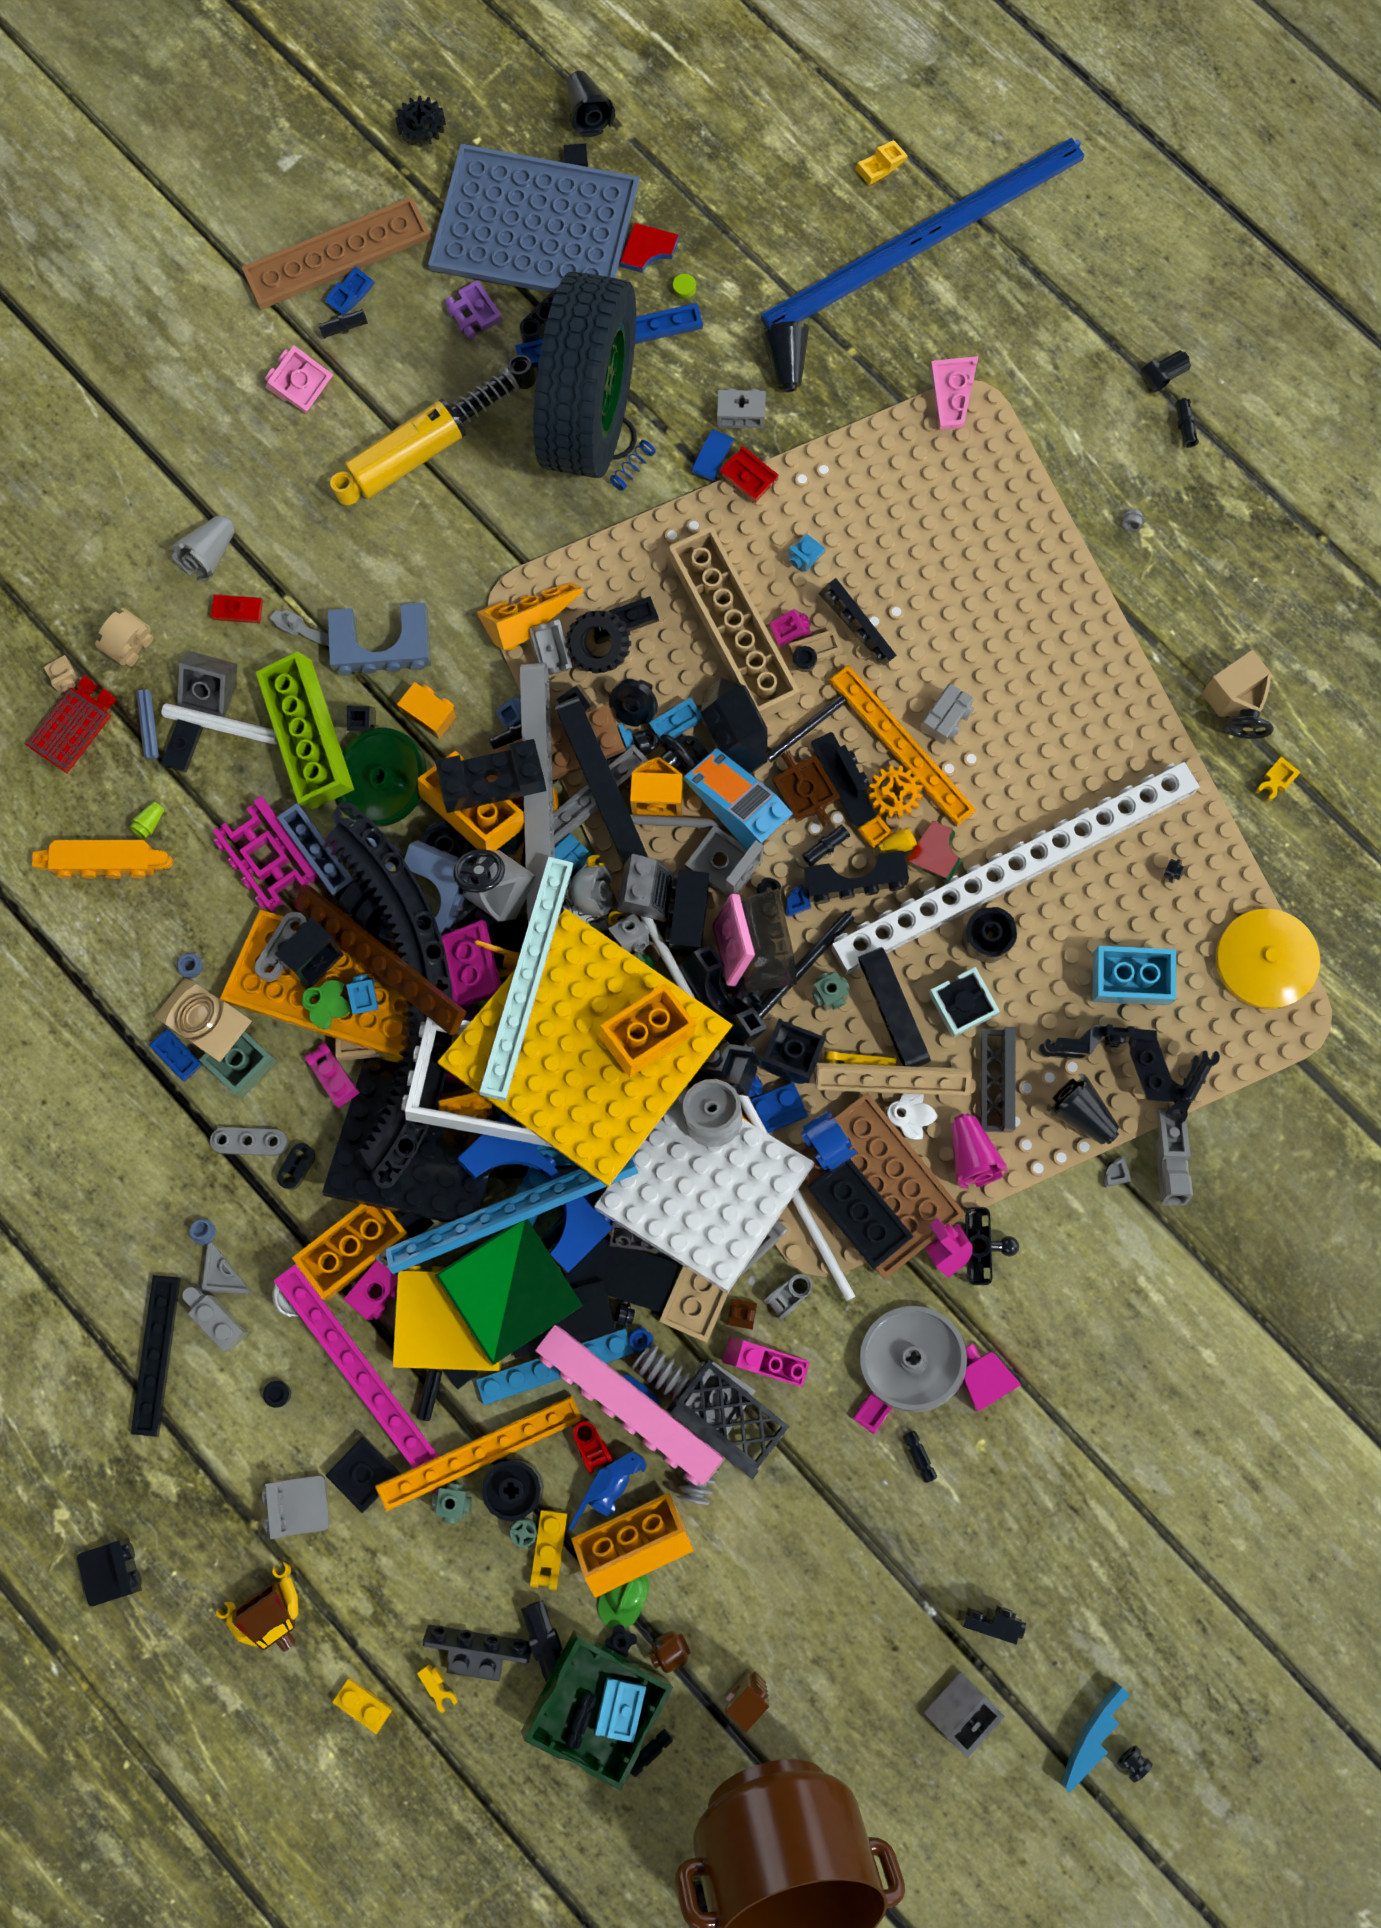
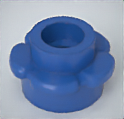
M636 1328L634 1332L632 1331L628 1335L634 1353H643L647 1348H651L653 1336L645 1328ZM639 1338L643 1339L642 1343H638Z

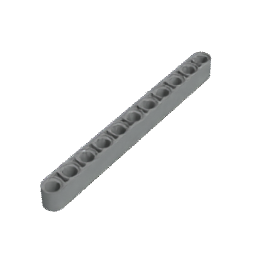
M546 662L522 664L520 666L522 741L535 740L546 785L545 792L524 796L526 869L536 875L527 894L528 925L548 857L555 858L549 671Z

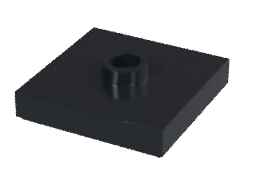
M363 1436L325 1476L361 1513H364L379 1497L376 1485L401 1473Z

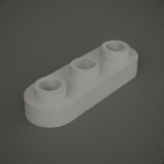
M291 912L282 919L256 961L255 971L262 980L267 982L274 981L280 977L285 969L274 953L283 941L289 940L296 933V930H292L295 925L307 922L301 913ZM269 967H274L272 972H266Z
M223 1127L215 1130L210 1138L212 1148L221 1154L278 1156L283 1154L289 1145L286 1134L277 1129ZM226 1136V1143L221 1145L219 1143L220 1137ZM251 1137L252 1143L246 1146L244 1143L245 1139ZM272 1138H277L278 1140L275 1146L270 1145Z

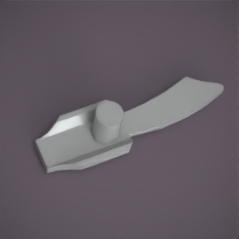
M275 610L270 617V621L277 628L291 635L297 636L301 634L313 642L329 646L328 633L319 632L304 626L303 618L288 610Z

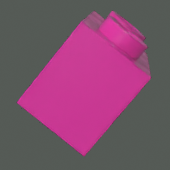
M376 1261L346 1295L344 1300L366 1320L378 1319L387 1309L385 1304L391 1297L393 1299L397 1297L398 1273L392 1274L388 1267ZM380 1284L383 1289L382 1295L374 1299L371 1296V1289L374 1285Z

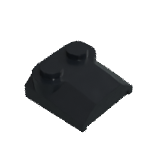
M779 1018L761 1065L767 1072L797 1084L809 1083L827 1036H821L782 1021Z

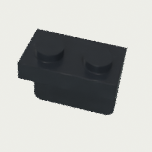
M129 1538L82 1552L77 1556L89 1606H96L142 1591L141 1575L136 1568L134 1560L135 1551Z

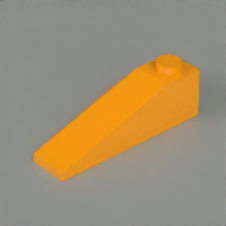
M571 582L543 590L541 592L542 596H521L520 602L507 605L506 601L497 603L478 611L477 614L493 643L499 648L509 651L517 648L518 644L530 638L528 629L539 624H547L581 595L583 589Z

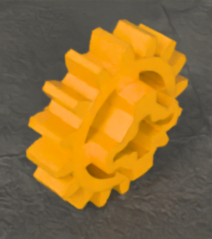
M890 765L888 772L880 769V777L873 776L872 781L875 784L869 785L868 790L872 793L869 794L868 799L875 800L872 807L873 809L880 808V816L886 812L888 813L889 820H891L893 815H897L898 820H901L903 813L909 817L912 813L911 808L914 810L918 809L919 804L917 802L921 801L923 796L919 792L922 791L923 787L922 785H916L919 777L912 778L911 769L905 773L903 772V766L900 765L898 771H894L893 766ZM888 780L887 786L879 789L881 784ZM893 786H894V789L896 790V792L899 793L898 800H897V796H895V793H894V792H891ZM912 796L910 801L903 806V800Z

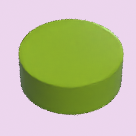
M680 274L675 277L673 292L678 298L688 299L695 294L696 281L693 276Z

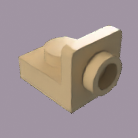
M65 655L44 666L51 679L52 686L59 693L67 692L70 687L74 688L80 682V678Z

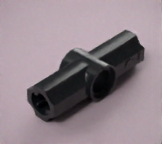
M541 1600L521 1608L530 1635L529 1643L535 1660L539 1661L545 1682H547L561 1655L562 1645L555 1627H552L546 1605Z

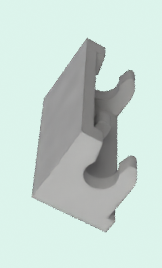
M560 619L528 629L537 663L546 662L549 675L573 668L568 649L566 648Z

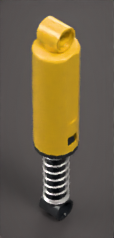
M525 355L513 357L508 363V369L504 368L502 371H499L498 377L491 376V382L484 381L483 387L476 386L474 393L468 391L466 398L460 396L459 403L452 402V407H450L441 398L348 459L344 463L347 472H338L330 480V486L338 501L343 505L354 504L359 499L360 492L366 499L372 498L466 436L462 424L468 419L471 422L470 417L473 415L479 417L478 412L481 410L486 412V407L490 404L494 407L493 402L498 399L502 401L501 397L505 394L510 396L509 392L511 390L517 392L519 389L532 387L535 384L536 375L530 358Z

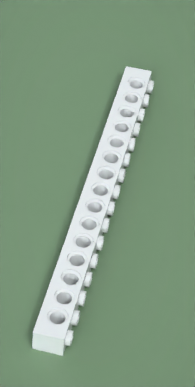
M1185 762L1179 765L1172 763L1162 769L1163 773L1155 777L1154 774H1151L1142 779L1140 785L1134 788L1130 785L1119 792V796L1113 799L1110 796L1102 799L1097 803L1098 807L1092 810L1089 808L1081 810L1075 815L1076 818L1068 822L1067 819H1064L1054 825L1055 829L1047 833L1043 830L1032 837V841L1026 844L1023 841L1015 844L1010 848L1011 852L1005 855L998 853L992 856L986 865L981 867L980 864L969 868L966 871V875L960 878L956 875L949 882L945 881V886L936 889V887L928 889L922 894V898L916 901L914 898L905 901L900 905L901 908L895 912L888 910L878 916L879 920L871 924L867 921L856 928V932L850 935L847 933L839 935L834 939L835 943L832 944L831 950L844 974L847 975L861 968L858 956L879 947H883L887 954L1194 795L1200 786ZM1161 783L1169 784L1172 791H1165ZM1139 795H1147L1150 802H1143ZM1118 806H1125L1128 809L1129 813H1121L1118 810ZM1101 816L1105 818L1107 825L1099 824L1096 817ZM1074 828L1083 829L1085 836H1078ZM1052 840H1061L1064 847L1058 848L1054 846ZM1030 851H1039L1042 855V858H1033L1031 856ZM1008 862H1017L1020 865V870H1012ZM995 873L999 881H989L986 874ZM964 885H974L977 889V892L968 893L965 890ZM945 895L952 896L955 903L947 905L943 902L942 897ZM929 907L933 915H922L920 908ZM906 918L910 921L911 926L903 928L898 924V920ZM883 929L887 931L889 937L884 940L879 939L875 932ZM863 941L867 949L858 951L854 948L853 943Z

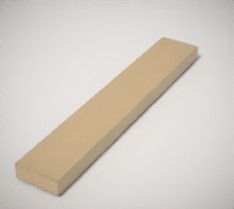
M817 1063L815 1089L969 1096L972 1071L971 1069Z

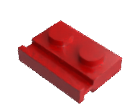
M744 446L720 469V475L755 503L779 478V475Z

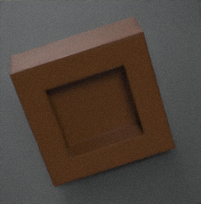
M731 1299L727 1325L753 1330L757 1303Z

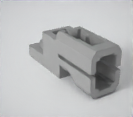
M1159 1108L1157 1115L1160 1136L1155 1144L1161 1204L1163 1206H1185L1193 1197L1192 1181L1188 1168L1190 1147L1187 1120L1180 1124L1178 1123L1181 1117L1179 1110L1175 1109L1172 1116L1167 1117L1166 1112L1168 1108Z

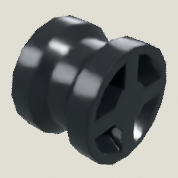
M1135 1745L1119 1758L1117 1765L1122 1770H1126L1129 1773V1779L1136 1783L1151 1770L1153 1763L1148 1758H1144L1141 1755V1750Z

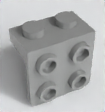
M324 1476L265 1484L266 1489H263L262 1499L264 1506H267L268 1517H265L266 1533H270V1539L323 1531L329 1528L328 1500Z

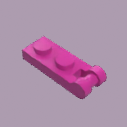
M324 1041L318 1045L319 1048L316 1051L304 1055V1058L311 1066L333 1103L340 1108L359 1094V1091L341 1063L336 1059L329 1045ZM325 1056L327 1059L319 1064L318 1061Z

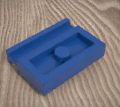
M794 1082L750 1100L768 1133L808 1117Z

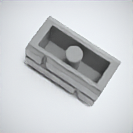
M951 683L948 684L923 720L920 727L921 731L932 736L942 744H946L949 738L954 740L961 729L958 726L962 719L967 721L974 710L971 707L974 700L973 697Z

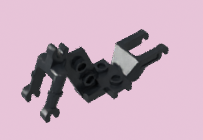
M1111 1024L1106 1026L1094 1025L1080 1039L1057 1038L1055 1043H1051L1050 1039H1046L1044 1044L1042 1043L1039 1046V1054L1044 1058L1057 1057L1084 1060L1092 1054L1099 1042L1105 1043V1047L1118 1048L1120 1044H1125V1042L1129 1043L1130 1056L1146 1100L1174 1102L1173 1106L1168 1108L1166 1116L1171 1117L1175 1109L1179 1110L1181 1117L1178 1123L1180 1124L1185 1122L1188 1116L1187 1110L1195 1100L1202 1084H1205V1079L1211 1067L1220 1060V1055L1217 1051L1212 1053L1211 1059L1208 1057L1206 1050L1201 1052L1200 1061L1197 1055L1192 1057V1068L1187 1077H1184L1183 1085H1180L1171 1078L1157 1039V1030L1134 1029V1026H1128L1127 1028L1113 1027Z

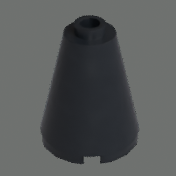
M573 72L567 79L571 125L581 136L593 137L600 135L604 132L603 129L607 125L610 127L615 119L614 105L586 72Z
M796 321L771 324V330L766 331V328L762 329V339L778 388L783 389V392H795L797 387H800L802 384L809 327L805 323H803L804 327H800Z
M1081 1073L1079 1074L1081 1079L1076 1081L1072 1078L1053 1096L1052 1099L1055 1103L1053 1107L1048 1104L1047 1111L1099 1144H1110L1119 1135L1117 1132L1119 1125L1089 1078Z

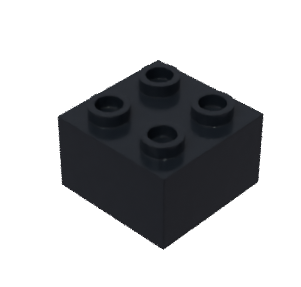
M313 918L302 923L297 928L296 933L289 940L283 941L274 953L286 971L305 989L311 988L344 956L334 938Z

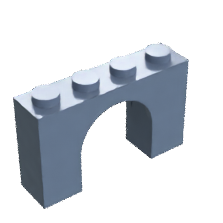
M425 603L400 604L401 635L394 646L382 652H371L358 644L357 618L352 608L328 610L330 666L334 673L346 676L352 674V672L372 674L376 670L397 672L401 668L421 670L431 666L429 617Z
M415 841L409 844L404 861L410 871L428 878L438 888L441 896V907L435 919L440 935H444L453 930L456 923V918L454 917L456 909H459L464 901V896H462L463 889L457 885L453 875L454 866L459 858L420 841ZM467 861L464 865L472 866L473 863ZM461 873L463 880L468 883L470 875ZM417 920V926L421 930H427L426 923L423 920ZM381 926L378 937L390 942L394 941V938H387L386 936L391 929H383ZM426 949V954L430 959L436 958L435 951Z

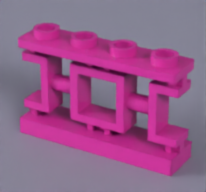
M260 796L253 801L255 805L246 808L253 817L235 831H232L226 823L221 825L222 827L219 830L215 828L212 831L217 836L213 840L221 851L226 849L230 857L227 860L235 871L240 869L244 874L241 877L243 883L249 890L254 888L258 895L254 898L262 909L267 907L273 913L276 910L275 907L284 904L277 893L296 880L301 885H308L311 882L313 884L317 883L321 878L280 823L268 803ZM259 813L263 814L278 835L274 838L269 831L257 837L253 830L263 823L258 817ZM227 835L234 843L244 836L249 841L248 845L239 850L244 856V860L241 861L225 838ZM270 841L280 857L260 870L250 855ZM289 850L304 871V876H301L296 869L285 876L280 869L290 862L285 852ZM255 873L261 881L271 874L277 882L267 889L272 896L270 900L252 875Z

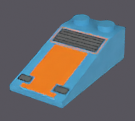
M717 748L683 777L685 782L747 851L755 840L762 843L793 814L775 793Z

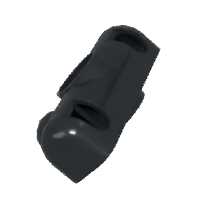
M970 1207L965 1211V1234L971 1244L973 1240H980L984 1245V1250L981 1254L972 1251V1255L966 1263V1279L968 1284L972 1286L989 1285L993 1279L992 1251L1001 1252L1003 1255L1011 1257L1017 1254L1020 1245L1012 1236H1006L1001 1241H991L989 1209L986 1207ZM982 1216H988L987 1226H982ZM969 1268H971V1279L969 1274ZM984 1268H989L990 1278L984 1279Z

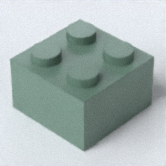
M246 1031L243 1032L221 1062H218L207 1053L199 1059L234 1094L241 1098L278 1062Z

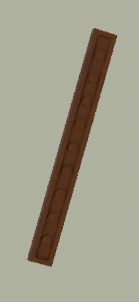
M310 885L301 886L294 908L308 919L313 918L339 945L449 1035L458 1033L466 1014L462 1007Z

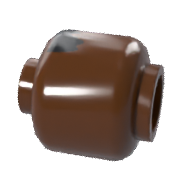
M669 1631L651 1642L653 1651L648 1653L654 1668L660 1667L665 1673H670L685 1665L688 1661L687 1655L691 1654L682 1633L677 1635L674 1631Z

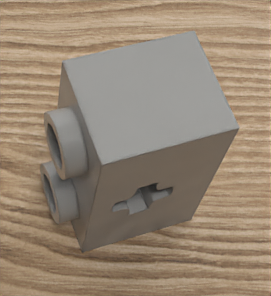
M733 388L718 390L717 427L764 429L766 391L758 389L745 391Z

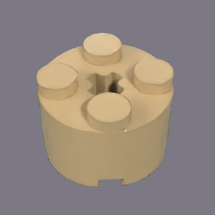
M122 608V613L114 612L105 621L99 631L102 638L100 642L96 640L95 645L96 648L120 665L127 664L129 667H132L139 658V655H137L143 647L147 648L152 643L153 636L150 634L151 628L147 623L127 609Z

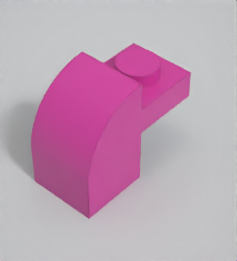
M937 1218L930 1223V1226L938 1239L925 1249L935 1266L949 1278L969 1261L973 1248L959 1224L952 1227L950 1223L945 1225Z

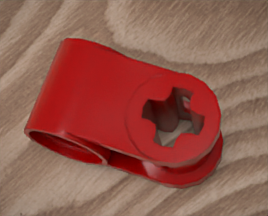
M590 1420L580 1421L573 1430V1437L588 1472L592 1474L594 1469L607 1462L611 1464L614 1462V1459L595 1423ZM581 1426H589L592 1429V1438L583 1440L579 1437L578 1429ZM602 1454V1456H600V1457H598V1458L592 1460L593 1458H595V1457H597L598 1455Z

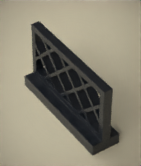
M706 1360L676 1401H672L666 1409L752 1480L759 1472L757 1470L790 1427L708 1360ZM708 1369L716 1373L718 1386L703 1387L702 1377ZM721 1378L728 1384L722 1385ZM699 1382V1388L694 1389ZM734 1388L737 1391L738 1402L724 1404L722 1389ZM718 1390L720 1405L705 1406L704 1391ZM700 1392L701 1407L689 1408L683 1403L690 1393ZM742 1395L749 1401H742ZM754 1404L757 1407L758 1419L744 1420L743 1406ZM738 1406L740 1421L726 1423L724 1408ZM720 1409L721 1424L710 1425L707 1422L706 1411ZM702 1411V1418L695 1412ZM762 1412H764L768 1417L762 1418ZM775 1421L780 1425V1428L773 1436L764 1437L763 1422ZM759 1423L760 1437L746 1439L745 1424ZM740 1425L742 1440L730 1441L727 1439L726 1427ZM716 1428H722L723 1435ZM761 1442L762 1452L756 1460L748 1456L747 1443ZM742 1444V1446H743V1451H742L740 1448H738L736 1445Z

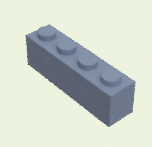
M296 803L277 818L329 891L339 901L354 879L345 869L344 865L338 862L339 858L336 854L331 855V847L326 849L323 847L325 839L305 811Z

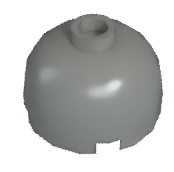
M589 866L578 871L573 877L571 885L568 887V897L580 913L589 916H604V914L610 913L613 904V891H609L608 883H612L608 869L605 866Z

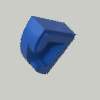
M802 884L797 886L788 897L786 904L787 917L811 909V904Z

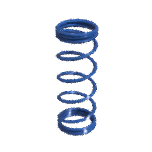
M641 440L639 442L640 446L635 447L636 454H629V462H623L622 470H616L615 475L610 477L611 483L619 490H625L627 484L616 475L618 471L625 473L629 479L633 480V477L625 472L623 468L624 463L630 464L637 472H640L631 463V455L638 457L641 462L647 464L637 454L636 449L640 447L649 456H653L656 453L654 446L648 441Z

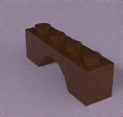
M748 1670L725 1693V1699L729 1702L725 1707V1712L746 1733L770 1707L767 1682L756 1671L751 1674Z

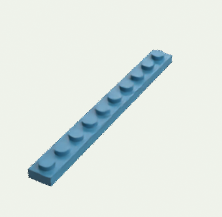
M633 1156L611 1184L638 1174ZM583 1168L386 1248L388 1268L392 1274H395L602 1189L606 1185Z

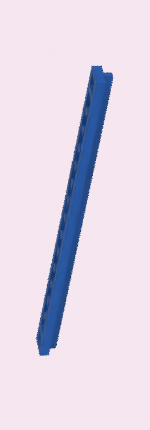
M1071 137L761 314V321L768 330H771L772 322L780 317L782 319L775 323L789 321L799 323L1081 162L1085 155L1080 149L1081 142L1079 139L1074 141ZM1072 152L1070 155L1064 157L1065 154ZM938 228L937 231H935V232L929 234V232H931L932 230ZM919 238V241H917L916 243L910 245L911 242H913V241H915V240H917V239Z

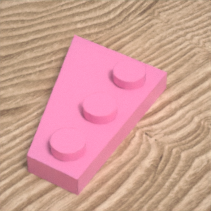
M979 356L931 361L930 366L939 430L964 427Z

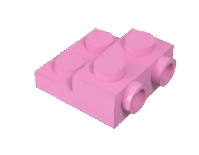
M293 345L290 351L285 349L278 359L281 364L275 370L272 367L266 375L265 380L268 382L265 388L284 402L288 400L307 414L332 379L333 374Z

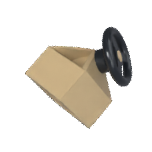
M1251 650L1213 676L1201 695L1219 717L1236 716L1224 721L1223 729L1226 733L1245 739L1265 738L1273 733V725L1267 720L1260 718V712L1263 709L1269 692L1271 672L1257 654ZM1258 728H1265V730L1256 731V729Z

